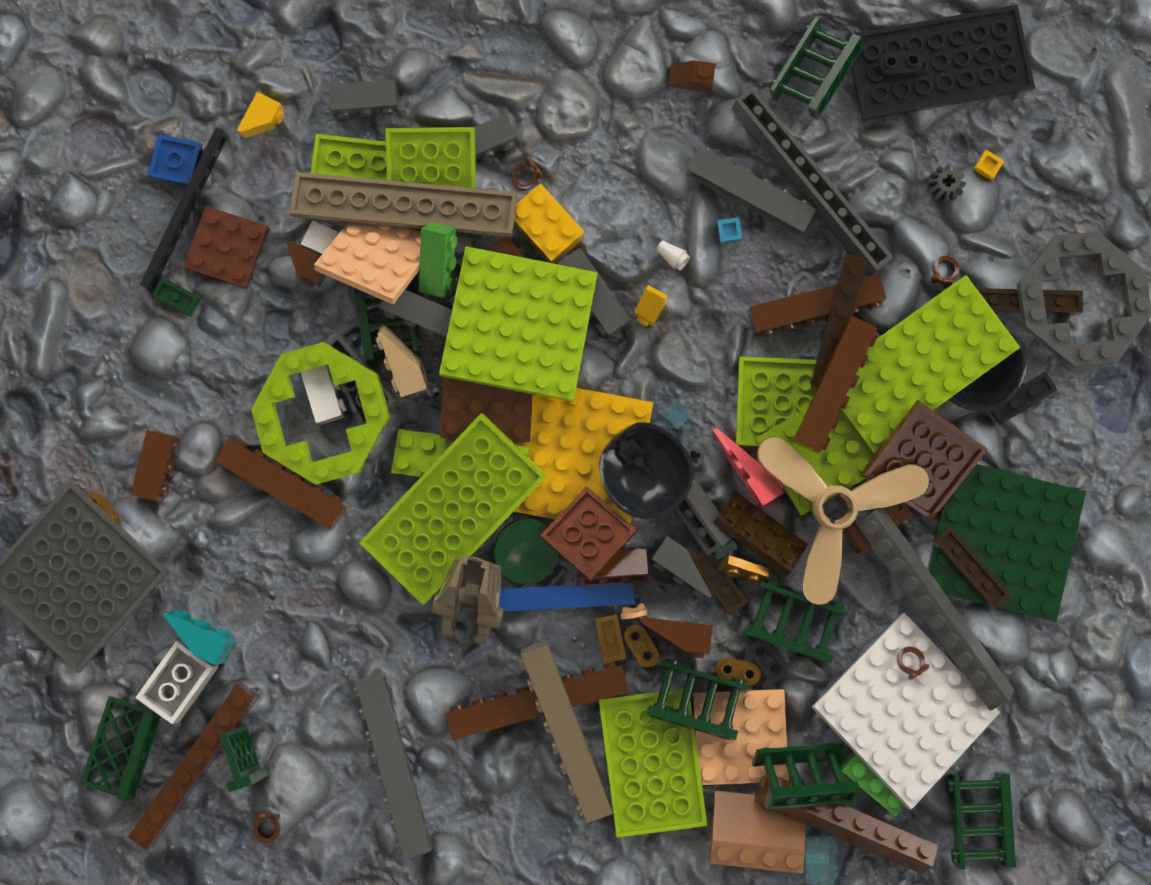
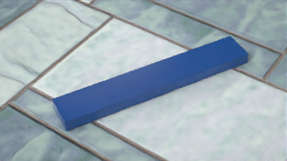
M634 583L587 587L564 585L501 589L500 608H504V611L635 604Z

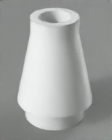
M664 240L656 249V252L673 269L682 270L690 258L686 250L671 245Z

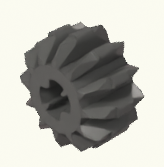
M947 164L944 169L938 166L936 172H931V179L928 180L927 185L932 187L929 190V194H937L935 200L942 197L943 203H946L949 199L955 201L957 195L961 196L963 194L962 188L966 186V182L961 181L964 177L963 173L957 174L958 167H955L952 171L950 164ZM944 180L948 181L947 184L950 183V186H949V187H946V186H945L946 183L943 184V181H944Z

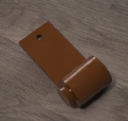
M904 502L883 507L896 526L913 516ZM855 520L842 532L857 554L869 548L871 544L856 525L857 521Z

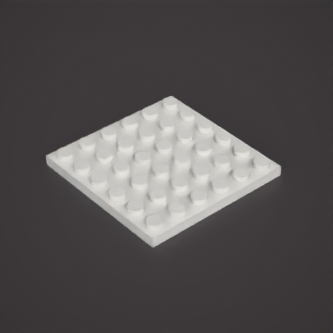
M902 613L812 706L814 711L908 809H912L1000 713L997 708L991 711L988 709L965 675L905 613ZM908 646L918 648L925 657V664L930 666L927 671L911 681L908 679L909 674L903 672L897 664L898 653ZM912 652L905 653L902 657L903 664L907 668L915 671L918 670V656Z

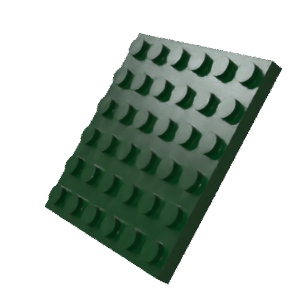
M976 464L941 508L934 539L949 526L957 532L1011 593V596L998 607L999 609L1057 623L1086 491ZM933 543L927 569L943 592L948 596L987 605Z

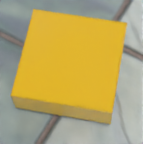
M985 150L973 170L992 181L1004 160Z

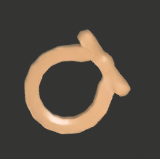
M643 603L637 605L636 608L623 606L620 617L621 619H631L647 615V609Z

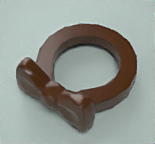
M527 158L526 163H520L514 168L512 181L518 188L526 190L534 187L539 176L543 177L544 173L532 159ZM532 167L535 172L531 183L527 185L520 184L517 180L519 170Z
M942 256L936 259L933 264L932 271L934 275L931 277V283H940L947 287L954 284V279L958 276L960 270L958 262L950 256ZM941 262H948L954 268V273L947 279L942 278L938 271V264Z
M908 646L898 653L897 664L903 672L909 674L908 679L910 681L930 668L929 664H925V657L918 648ZM912 652L918 656V670L915 671L907 668L903 664L902 657L905 653Z
M258 811L256 813L258 819L254 823L253 834L259 842L271 843L280 834L281 826L278 819L281 816L280 814ZM264 818H270L275 826V833L270 838H264L258 832V826Z

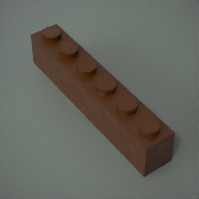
M880 274L863 278L853 315L859 313V309L868 307V310L880 308L881 304L886 300ZM836 285L750 306L748 313L754 335L761 334V337L773 335L775 330L782 329L783 332L795 329V325L804 324V326H810L823 318L827 321Z
M853 316L848 319L794 437L793 443L817 454L821 450H826L831 440L828 437L831 429H836L840 417L837 416L840 408L845 409L850 398L846 395L850 388L855 387L859 379L856 373L859 367H864L868 359V355L865 353L868 347H873L878 337L875 334L877 327Z
M228 438L214 462L327 528L334 530L347 508L342 504L343 499L333 493L329 497L323 493L324 488L314 483L310 486L303 482L305 480L304 477L296 472H293L292 475L286 472V466L276 460L273 463L267 461V455L255 449L252 452L247 449L248 444L236 438L233 441Z

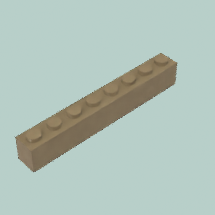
M547 640L521 649L522 657L518 658L523 671L527 670L530 678L527 679L531 692L535 691L538 697L535 700L539 713L543 712L545 715L544 727L547 734L552 733L554 738L551 744L555 755L560 754L563 761L559 763L563 775L569 776L571 783H568V788L571 796H576L579 803L576 804V808L580 818L584 816L586 822L590 823L613 814L611 804Z

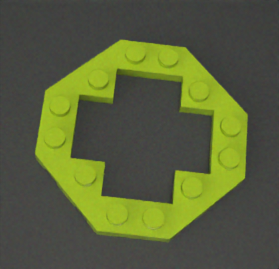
M325 342L281 354L251 409L262 452L315 485L360 473L369 453L372 452L381 431L390 419L379 374ZM329 365L334 386L352 381L356 382L367 424L346 429L351 452L312 462L307 441L286 446L275 403L295 398L290 379L291 375Z

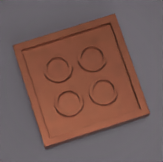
M205 206L184 268L248 289L269 227Z
M586 486L540 536L588 580L592 581L637 533V530Z

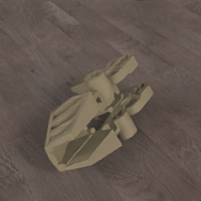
M456 555L439 593H436L432 605V613L444 616L442 635L454 636L459 613H463L465 609L477 612L476 623L478 628L475 635V643L486 645L490 628H500L504 608H500L501 566L477 557Z

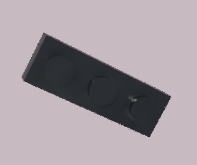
M1045 371L1021 385L1018 392L1008 403L990 412L998 425H1001L1058 389Z

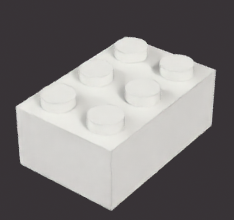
M182 640L176 641L138 693L136 699L171 724L179 723L219 666L194 656Z

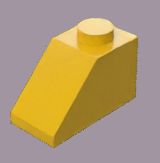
M257 92L237 129L241 137L248 138L275 129L277 123L280 124L284 118V108L281 103Z
M648 285L634 312V317L637 318L636 321L647 327L649 324L653 327L666 304L668 295Z

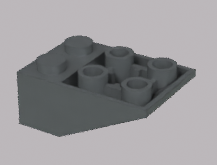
M667 536L651 558V561L654 562L652 567L662 574L667 571L673 575L671 580L678 585H688L691 588L689 592L699 599H703V597L710 598L711 594L687 549Z

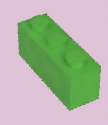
M431 222L421 228L419 292L443 298L454 289L455 279L453 274L456 266L454 254L457 245L456 227Z
M851 751L840 765L842 773L853 782L857 781L863 791L896 817L905 805Z

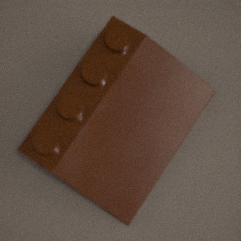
M639 617L638 621L686 651L685 654L688 656L704 658V654H710L712 625Z

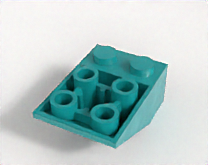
M173 609L172 612L163 613L165 619L194 656L214 665L227 662L237 639L231 636V631L221 627L219 629L212 628L211 622L201 618L199 620L190 618L192 614L181 609L178 611Z

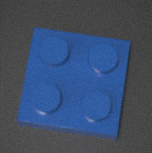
M158 134L148 176L153 179L187 186L198 165L203 145L200 142Z

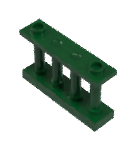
M815 17L812 23L806 26L804 36L779 76L773 79L770 91L773 100L777 101L780 95L784 93L808 104L810 116L818 120L863 49L861 36L854 33L849 40L843 41L821 31L819 18ZM815 39H818L841 49L842 52L838 58L832 59L811 50L810 47ZM804 57H807L830 67V72L822 78L800 68L799 65ZM796 75L818 85L819 89L815 95L811 96L787 84L792 76Z
M408 285L405 290L410 292V288ZM354 288L365 360L368 363L377 362L376 355L384 352V349H379L377 342L373 341L372 334L379 331L382 325H385L388 329L408 325L403 323V318L380 322L370 321L369 312H373V309H379L382 300L371 301L367 299L365 292ZM410 326L411 338L401 341L409 348L413 347L414 353L419 355V348H423L422 337L417 335L416 327Z
M766 579L765 583L759 582L758 586L764 588L765 591L755 621L751 623V626L745 625L742 633L831 664L834 655L828 653L829 648L827 647L838 614L847 616L848 611L842 610L843 605L830 601L829 605L814 604L807 600L805 596L779 588V583L768 579ZM776 592L787 597L776 630L773 629L772 633L763 631L765 627L763 623L773 593ZM796 599L808 603L798 636L794 637L792 641L785 638L786 633L784 632ZM816 607L828 610L829 614L819 645L816 644L815 648L807 646L808 641H806Z
M666 658V661L661 660L659 668L665 669L657 703L654 702L653 706L649 705L647 707L645 716L729 741H735L738 731L733 729L732 721L740 691L748 692L750 686L744 685L745 681L732 678L730 681L679 666V662L673 659ZM674 672L687 676L679 709H676L675 712L667 710L665 705ZM699 679L709 682L701 716L693 718L689 716L687 711L695 681ZM718 685L731 689L723 722H720V725L711 723L710 719Z
M826 743L821 745L757 749L752 766H764L771 787L764 801L766 810L854 803L860 791L857 781H845L838 762L844 749V744ZM829 761L836 783L826 784L823 782L817 762ZM795 763L808 764L815 785H802ZM773 765H786L793 787H781L779 785Z
M995 771V777L992 780L959 781V775L949 773L950 779H947L946 784L948 793H951L954 849H951L952 863H955V866L960 870H965L966 860L998 859L1006 868H1016L1010 773ZM993 789L996 791L997 801H994V803L961 804L960 790ZM995 812L998 815V824L995 826L962 828V814ZM996 836L999 838L1000 847H997V850L964 851L963 837Z

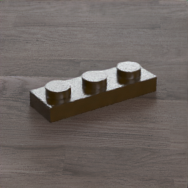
M703 550L692 558L702 579L729 615L748 603L732 579L726 575V572L718 570L719 562L713 553L707 556Z

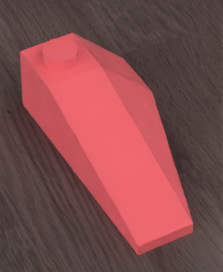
M718 428L711 432L758 508L783 494L781 490L784 488L782 483L766 471L755 459Z

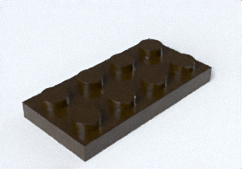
M736 491L714 521V524L787 577L808 546L805 541Z

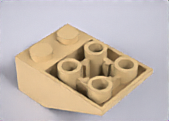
M382 325L377 333L376 341L379 349H384L386 357L384 358V363L387 371H392L393 379H391L394 391H399L400 396L403 397L427 389L428 377L422 360L385 325Z

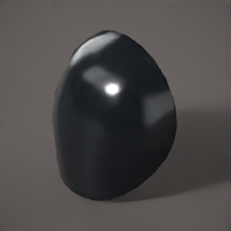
M1010 333L1020 348L948 400L961 408L978 412L996 410L1008 403L1018 392L1026 374L1027 351L1023 342Z
M637 422L627 426L610 440L600 456L599 472L606 493L620 510L632 517L652 519L668 514L680 505L692 487L694 478L693 462L686 448L671 433L654 424Z

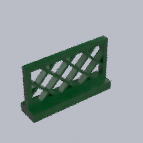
M108 696L80 784L116 796L117 799L122 801L135 800L161 716L152 709L114 696ZM117 703L120 704L123 714L114 718L111 710L113 704ZM136 710L143 712L141 721L134 725L130 713ZM125 717L130 728L121 732L116 721ZM112 724L116 735L107 740L104 731L107 726ZM132 731L135 739L133 744L127 747L123 735ZM118 739L123 750L113 754L109 743ZM105 746L109 757L100 762L97 753L101 747ZM125 753L128 761L126 766L120 769L116 757ZM111 760L116 772L106 776L102 765ZM97 768L102 779L96 783L89 781L91 771ZM116 775L120 781L118 790L112 789L108 781Z
M247 725L220 734L234 780L226 783L229 792L252 785L271 774L269 766L260 767Z

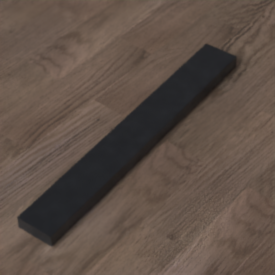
M215 127L140 283L141 287L152 293L226 143L228 136L222 129Z

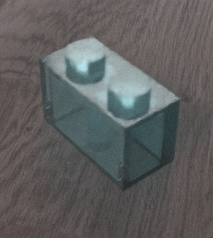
M805 834L803 881L805 884L834 885V878L838 876L837 864H834V855H837L838 846L837 841L834 840L832 835Z

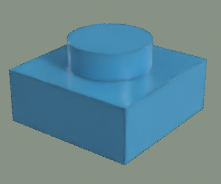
M739 217L717 220L720 244L742 241Z

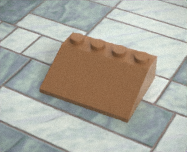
M715 790L708 857L710 864L803 874L805 855L804 823L772 809L766 810L765 806L753 801L755 794Z

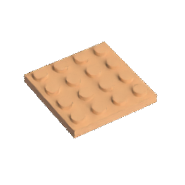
M348 222L314 264L315 271L390 304H394L420 270L421 231L408 227Z
M784 689L749 690L746 693L740 691L732 721L733 729L738 731L735 741L695 731L702 785L759 783L766 772L764 766H752L756 750L765 747H787ZM731 691L716 692L710 714L711 723L720 725V722H723ZM707 692L693 693L694 718L701 716ZM773 765L776 775L789 781L786 765Z

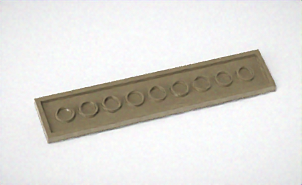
M296 172L289 213L291 217L419 229L434 222L456 227V232L512 237L517 192Z

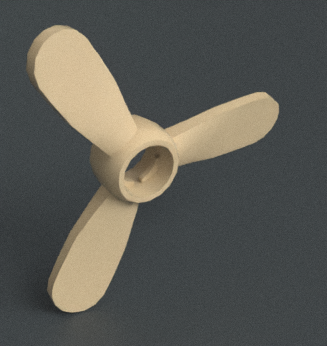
M780 438L764 440L757 450L758 461L766 471L784 486L812 502V513L820 527L808 554L802 590L807 600L818 605L826 604L836 594L842 563V530L849 527L855 521L858 511L889 507L912 500L925 493L929 484L928 474L923 468L917 465H905L880 474L850 491L848 488L840 485L827 486L811 465L793 447ZM840 493V497L847 504L848 511L844 517L830 523L831 519L824 514L822 504L830 496Z

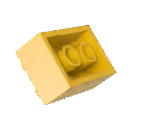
M541 183L516 204L514 225L548 263H557L585 238L583 229Z

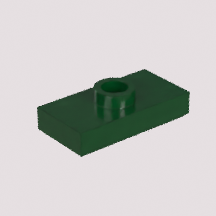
M161 277L151 295L153 298L189 317H192L202 299Z

